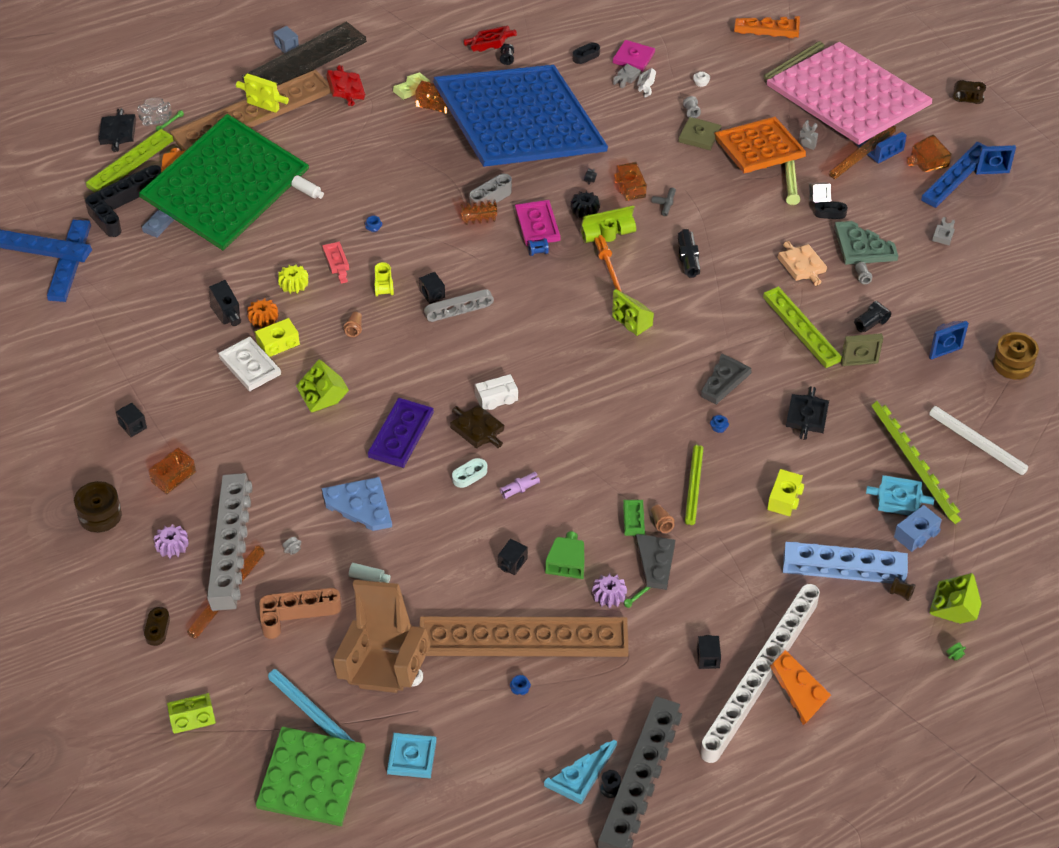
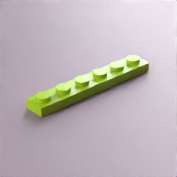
M162 129L158 130L88 180L86 187L95 193L116 183L173 142V136Z
M779 286L764 292L763 298L825 368L841 362L842 356Z

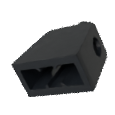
M223 280L209 286L210 307L221 323H231L232 326L239 325L241 323L239 302L227 281Z

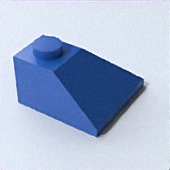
M1016 146L981 147L975 172L976 175L1010 173Z
M952 321L938 326L934 333L929 358L932 360L962 349L969 323L967 321Z

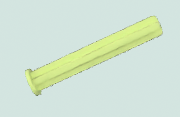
M792 160L785 162L788 192L786 202L790 205H796L800 202V196L797 192L795 163Z

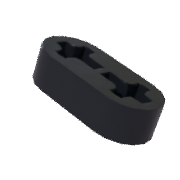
M588 43L573 51V62L583 64L597 58L600 55V45Z
M817 202L814 207V215L824 219H843L847 215L848 207L843 202Z

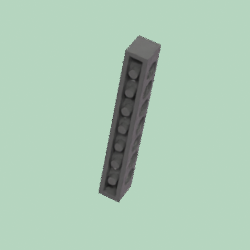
M655 697L600 835L598 848H632L634 840L631 838L633 833L637 834L641 825V821H639L640 815H645L648 807L647 797H652L655 784H653L655 778H659L662 770L660 763L667 758L669 748H667L668 742H673L676 733L674 727L675 725L679 726L682 713H679V703ZM624 812H630L632 814L626 815L624 814ZM622 830V831H624L625 833L620 834V833H617L616 831Z

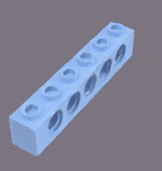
M785 542L783 573L881 583H893L894 579L898 577L900 581L906 582L908 553Z

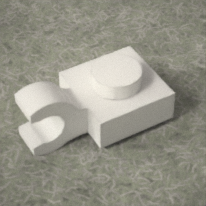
M653 68L639 76L637 83L638 91L644 90V97L652 93L650 86L654 83L656 71Z

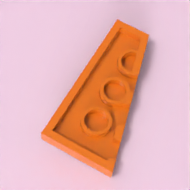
M794 16V19L780 17V20H772L771 17H764L762 20L757 18H736L734 32L798 38L800 16Z

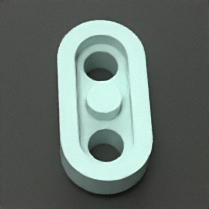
M475 458L455 469L452 473L453 484L464 488L487 474L486 461Z

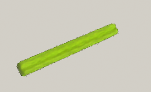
M701 445L693 446L685 524L694 525L696 521L703 446Z

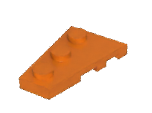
M786 650L770 665L782 689H785L791 698L790 703L793 708L796 707L801 718L799 719L802 724H806L828 700L831 694Z

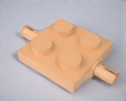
M786 241L783 246L787 250L779 252V261L795 281L811 279L815 286L819 285L821 280L817 275L826 272L827 266L809 244L795 248L790 241Z

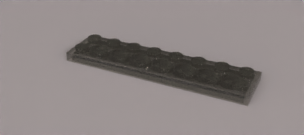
M346 21L248 72V74L275 82L278 86L311 72L366 43V36Z

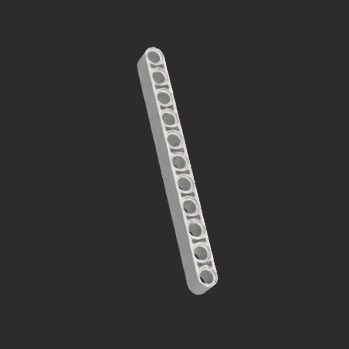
M807 584L801 588L702 740L701 758L705 762L714 763L720 758L774 673L770 665L783 651H789L818 604L820 592L817 586Z

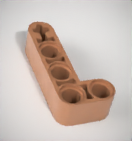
M334 588L271 594L262 597L259 603L262 632L266 638L274 639L281 633V621L329 616L339 613L342 607L339 591Z

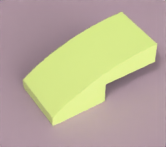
M419 72L407 76L405 83L395 85L393 92L404 100L423 90L430 83V80Z

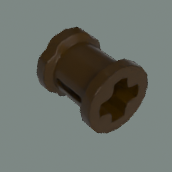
M896 577L890 588V594L893 595L895 593L905 597L906 601H910L916 585L913 583L911 585Z

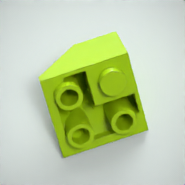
M617 289L613 291L612 316L616 321H619L628 331H631L636 336L653 326L654 313L621 291Z
M318 360L296 385L310 412L338 404L349 391L342 377L322 360Z
M970 573L939 581L929 613L959 624L977 620L981 608V600L974 574Z

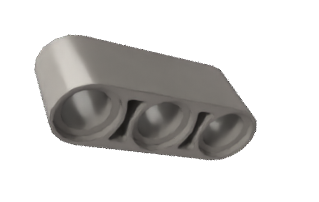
M500 174L472 190L469 194L471 211L476 213L482 212L508 197L512 192L511 176Z

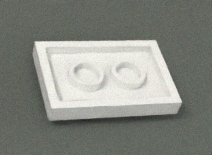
M251 337L218 353L221 361L249 392L281 375L280 368Z

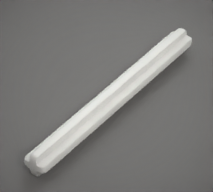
M934 406L931 409L930 416L1020 475H1024L1027 472L1028 465L939 407Z

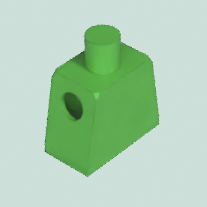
M570 531L566 533L565 538L557 537L546 559V574L584 579V541L577 540V533Z

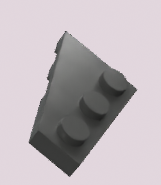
M636 534V543L638 544L647 587L667 590L676 540Z

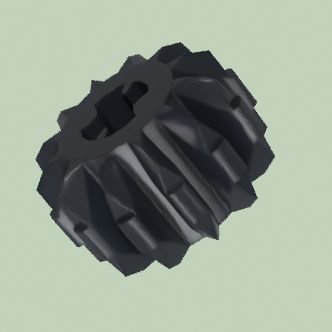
M579 191L578 194H574L570 207L572 213L577 215V218L597 214L600 209L598 196L594 195L593 192L587 193L586 191L582 193Z

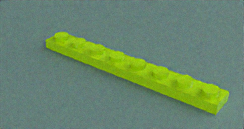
M876 401L871 406L945 514L954 524H957L962 520L958 515L960 510L954 502L950 503L948 501V498H950L949 494L944 488H939L938 484L940 481L934 474L930 475L928 472L930 469L929 465L924 459H919L920 452L914 445L910 446L908 443L911 441L905 432L901 433L899 430L901 425L895 418L892 419L890 417L892 414L890 409Z

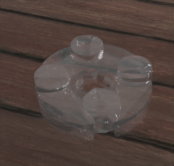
M162 98L146 99L144 104L139 105L137 108L138 117L145 126L164 124L172 115L170 103L168 101L167 103L164 102Z

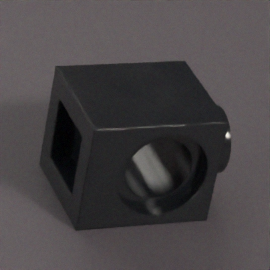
M436 272L419 277V290L429 304L445 298V285Z
M133 403L116 411L118 424L130 437L147 429L145 416Z
M510 538L498 554V567L506 573L509 572L516 575L528 559V547Z
M698 636L697 656L699 669L720 668L721 649L719 636Z

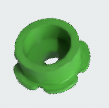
M960 642L953 645L946 651L949 655L948 658H953L955 661L965 655L964 650L966 647H963Z

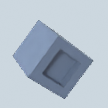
M288 26L273 32L275 45L283 53L288 54L299 48L298 35Z

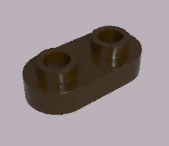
M156 607L148 614L144 636L146 642L151 646H158L166 639L170 623L169 612L166 608Z

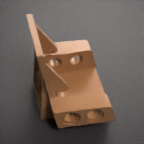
M354 580L353 587L355 590L357 621H352L333 661L337 678L347 680L351 685H358L360 689L397 693L398 690L403 691L404 687L412 686L431 646L427 630L423 627L411 626L399 584Z

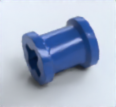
M546 238L533 242L528 240L530 256L538 253H549Z

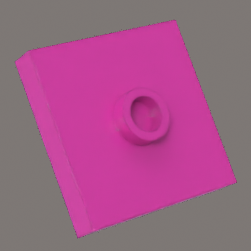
M625 40L614 56L613 63L621 66L629 64L643 72L653 57L655 48Z

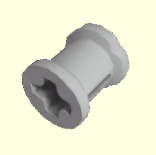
M694 96L687 97L683 101V106L687 109L686 115L688 118H697L701 114V109L697 105L698 100Z

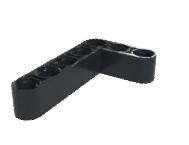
M151 165L86 197L85 202L89 216L107 236L117 237L122 232L119 217L113 210L139 198V192L161 174V167Z

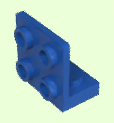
M882 131L865 142L857 144V146L879 164L904 151L907 135L900 132L890 137L886 132Z

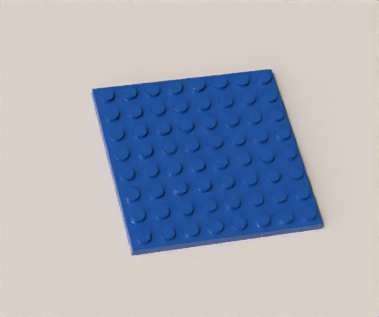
M555 65L437 76L433 79L435 87L483 167L607 152L608 145Z

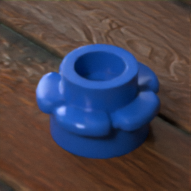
M370 216L366 219L365 227L371 232H376L382 227V222L379 217Z
M716 415L710 421L712 430L717 433L724 432L729 426L728 419L722 415Z
M517 675L510 682L511 691L516 695H525L529 692L531 683L527 677Z

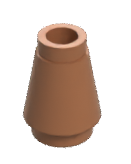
M353 312L344 324V331L347 336L356 337L361 333V313Z
M661 505L653 506L651 512L656 529L662 533L670 532L675 526L674 518Z

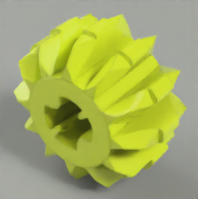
M297 264L294 266L288 265V268L282 267V271L278 275L280 288L284 292L289 291L290 294L292 292L298 294L299 290L304 291L309 283L307 270H304L303 266L298 267Z

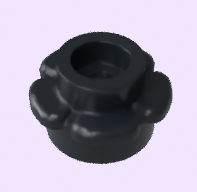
M588 168L584 177V181L588 182V185L591 182H595L597 173L594 168L593 170Z

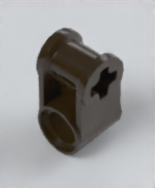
M959 80L954 84L953 98L957 102L981 104L985 99L986 85L983 82Z

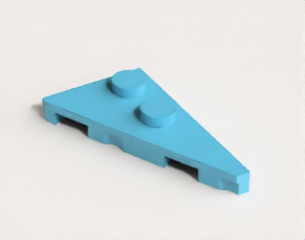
M617 741L606 742L600 746L598 751L591 755L588 753L578 759L573 765L562 769L561 773L552 779L547 778L544 781V787L582 804L615 750Z

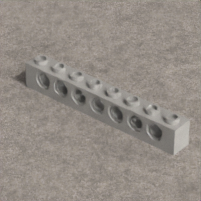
M246 473L222 476L207 596L212 611L236 609L237 600L241 598L239 584H242L241 569L244 568L242 554L246 552L244 538L247 537L246 522H249L248 507L251 506L249 493H252V482L248 481Z

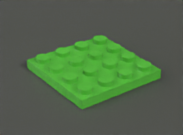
M281 727L256 803L257 809L342 827L366 745L355 741Z

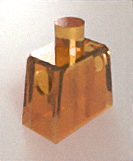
M933 134L913 145L911 156L907 157V163L910 167L918 165L922 171L928 172L949 167L952 154Z

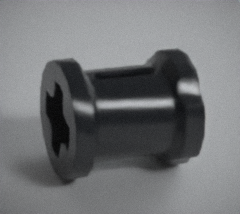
M503 44L500 47V62L504 65H510L514 62V46Z
M608 770L602 774L601 793L607 798H615L620 787L621 776L615 770Z

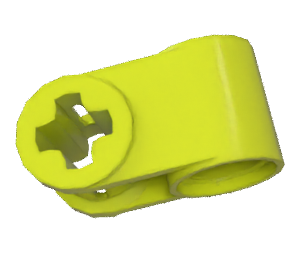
M378 263L375 266L374 280L376 297L381 294L393 296L391 267L388 263Z

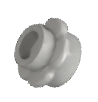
M296 537L286 540L282 545L284 553H290L291 555L297 553L301 549V540H298Z

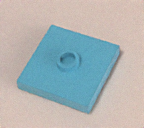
M393 733L387 774L431 778L437 737Z

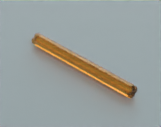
M893 125L872 137L830 170L829 177L837 179L876 148L879 142L885 141L895 133L897 127Z
M255 546L244 560V568L241 569L242 582L264 556V548ZM208 604L187 630L188 635L193 639L198 638L218 611H212L210 604Z

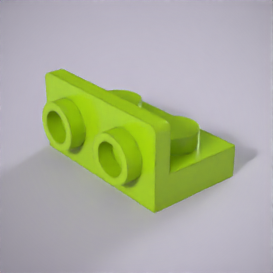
M209 693L167 703L174 734L216 723Z

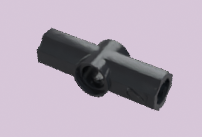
M682 229L677 236L679 259L683 263L685 275L689 278H694L700 274L698 245H695L693 232L689 231V229Z

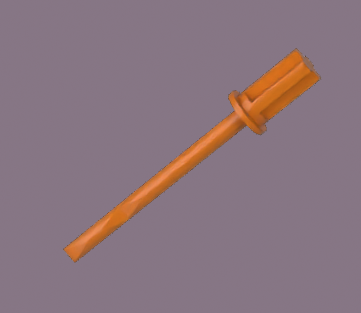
M599 235L598 238L594 239L599 251L598 257L601 260H605L615 289L622 292L610 261L612 251L608 248L605 238Z

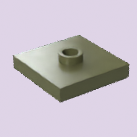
M689 117L679 137V142L711 151L716 141L714 133L721 131V125Z
M882 333L845 336L841 365L853 366L878 363L883 343Z

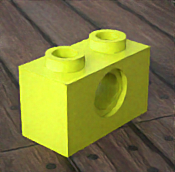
M289 318L255 331L257 345L269 357L300 345L298 331Z
M780 469L769 497L767 510L791 516L792 510H797L799 498L797 497L802 495L805 484H802L803 475Z

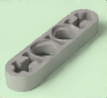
M480 290L429 304L425 307L424 314L428 321H438L488 307L493 303L494 298L489 290ZM454 306L452 309L446 310L448 307Z

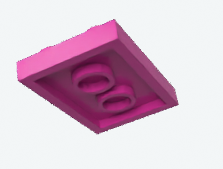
M549 200L515 205L516 215L526 246H528V240L533 242L546 238L548 243L560 241V233Z

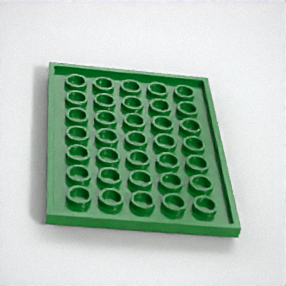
M226 114L140 191L139 197L224 251L292 186V180L295 176L301 177L309 170V165L229 114Z

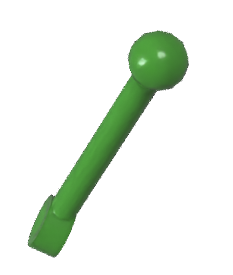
M178 111L177 115L168 120L162 126H157L156 131L160 129L163 130V128L172 123L178 117H183V111Z
M646 586L631 599H626L624 606L630 608L632 603L651 587Z

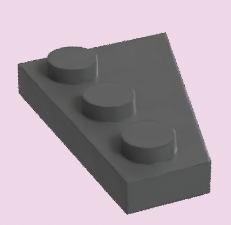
M721 354L720 361L715 365L712 376L708 378L701 391L702 398L717 405L752 373L751 367Z

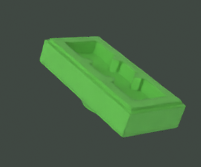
M623 500L624 536L645 535L643 500Z

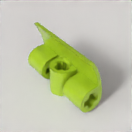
M635 206L584 216L581 225L584 243L593 242L599 235H602L606 242H611L616 239V234L625 235L636 232V223L632 216Z

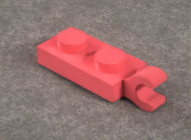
M340 241L322 245L332 274L338 273L340 283H347L346 271L349 270V264Z

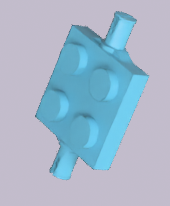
M883 475L879 488L867 486L866 494L878 496V511L910 516L919 509L921 503L934 504V497L923 495L921 481Z

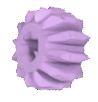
M172 524L171 527L167 528L164 525L163 530H157V535L154 536L155 549L157 552H160L162 557L166 555L170 559L172 555L179 557V553H185L186 547L189 544L187 532L181 526L175 528Z
M609 573L607 577L601 575L599 579H595L592 594L595 602H600L601 607L606 604L610 609L612 605L618 607L620 602H624L627 588L624 579L619 580L618 575L611 577Z

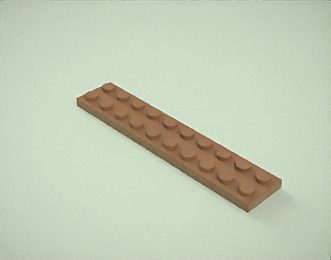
M315 69L277 86L279 94L288 97L289 101L288 104L279 102L280 109L276 113L251 105L245 99L170 131V135L173 136V140L182 151H186L226 114L252 128L330 94V86Z
M420 617V627L426 628L431 644L426 656L628 657L627 617Z

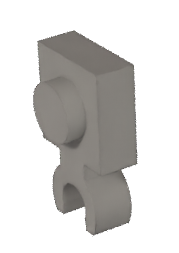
M626 64L618 71V76L614 77L613 84L616 85L620 82V88H624L626 82L632 83L640 76L641 70Z
M806 120L800 131L798 143L801 146L814 150L818 139V133L814 132L817 129V123L811 127L808 124L809 120Z
M943 217L941 224L936 227L932 241L950 246L955 230L953 229L955 220H952L951 223H946V218Z

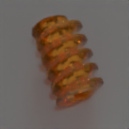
M487 200L486 206L483 201H480L479 207L476 202H473L472 207L469 203H466L465 208L460 204L462 221L468 225L469 220H471L472 224H475L476 219H478L479 223H482V219L485 218L488 223L491 217L493 222H495L497 216L496 200H493V204L490 200Z

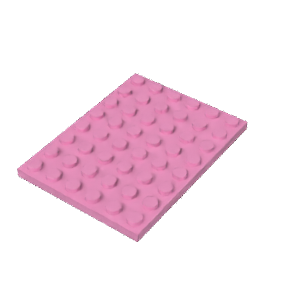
M841 42L822 50L767 80V86L858 145L932 104L931 97Z

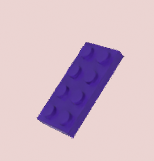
M398 398L369 449L368 458L404 468L434 414V408Z

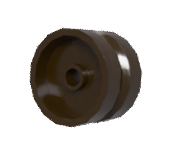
M95 481L87 483L76 492L74 505L79 523L84 529L100 533L114 528L119 523L122 510L117 490L113 485L107 482Z

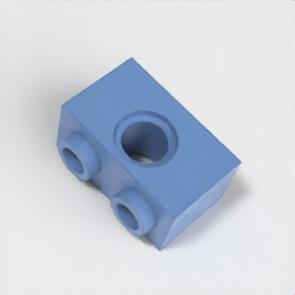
M923 505L896 526L894 538L912 552L917 547L921 548L930 537L934 538L941 530L940 524L942 519Z

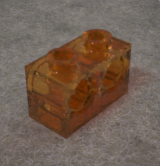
M180 448L170 452L164 459L149 469L151 482L165 494L171 492L196 472L194 459Z

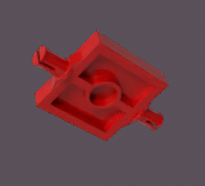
M508 25L482 30L475 37L464 39V45H471L473 52H482L489 48L498 49L502 47L508 37L517 36V32L515 29L510 30Z
M342 65L337 66L336 71H327L326 76L332 96L346 99L348 106H354V99L364 100L366 94L359 74L345 72Z

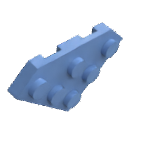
M380 477L322 488L327 509L342 513L343 517L355 523L358 521L372 531L392 527Z

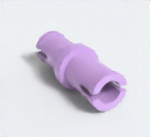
M532 472L521 479L516 478L514 482L501 487L500 492L501 494L504 493L502 495L503 498L507 499L516 493H523L525 489L539 484V477L535 478L537 473Z

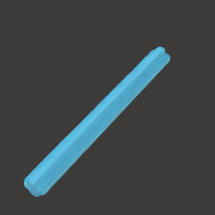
M277 669L269 672V680L331 737L354 741Z

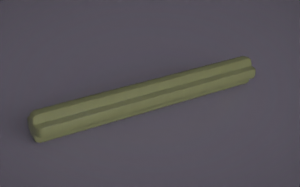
M818 41L764 74V81L767 82L768 79L773 78L775 75L819 53L824 49V43Z

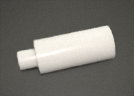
M298 175L293 178L292 186L312 198L318 197L321 199L324 193L321 192L320 187Z

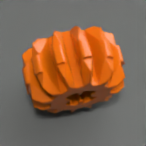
M264 298L260 301L257 299L256 303L251 302L247 310L248 320L254 327H267L270 324H275L276 320H278V307L276 304H273L272 300L266 301Z

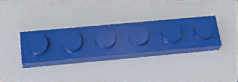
M976 142L922 195L921 201L936 208L976 169L981 147L987 146Z
M72 220L66 241L85 244L91 228L90 221ZM59 259L47 294L48 301L66 302L79 264L78 261Z
M0 230V248L78 262H85L92 251L91 246L88 244Z

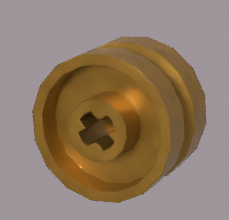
M1010 332L1004 334L998 341L993 359L995 370L1005 378L1013 380L1028 377L1033 372L1039 352L1038 344L1032 337L1024 333Z

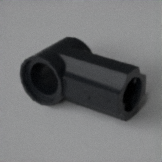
M875 301L865 313L854 320V324L859 332H866L878 323L881 325L885 324L890 319L892 312L878 301Z

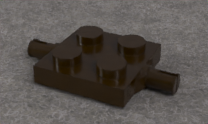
M476 405L466 412L462 411L458 406L452 409V413L458 416V418L450 422V428L476 449L490 442L497 448L502 446L503 442L496 436L504 431L505 425L481 406Z

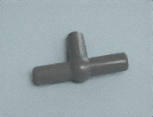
M673 187L669 189L667 198L653 196L651 199L652 203L664 205L661 213L663 216H668L670 208L674 203L673 198L676 189Z

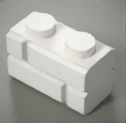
M511 374L475 384V397L484 410H492L497 406L510 405L518 401V388Z

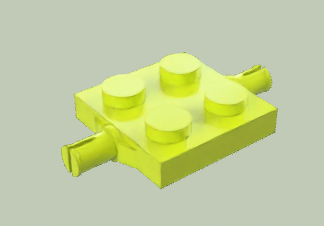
M247 73L244 77L245 83L240 81L236 83V88L246 92L247 103L276 113L280 109L279 102L288 104L289 98L279 94L277 83Z

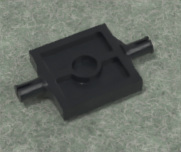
M119 108L117 109L116 116H107L101 119L99 143L100 145L111 144L113 152H118L119 145L122 143L134 142L136 116L135 114L123 115L124 110L122 108L120 110Z
M812 386L808 388L807 395L792 394L786 421V427L800 429L799 438L802 439L804 434L803 440L807 439L808 431L824 434L830 401L816 397V388L813 387L811 392Z

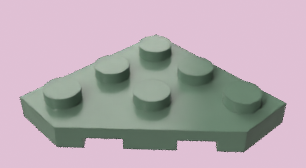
M853 221L835 222L834 228L845 265L857 264L859 262L898 261L895 243L880 239L878 234L869 229L866 231L861 229Z

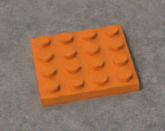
M776 117L714 133L716 141L743 173H750L755 170L806 157L805 149Z

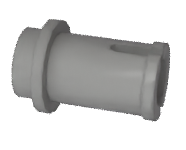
M857 263L855 269L859 275V282L865 285L869 284L872 281V274L868 271L866 263Z

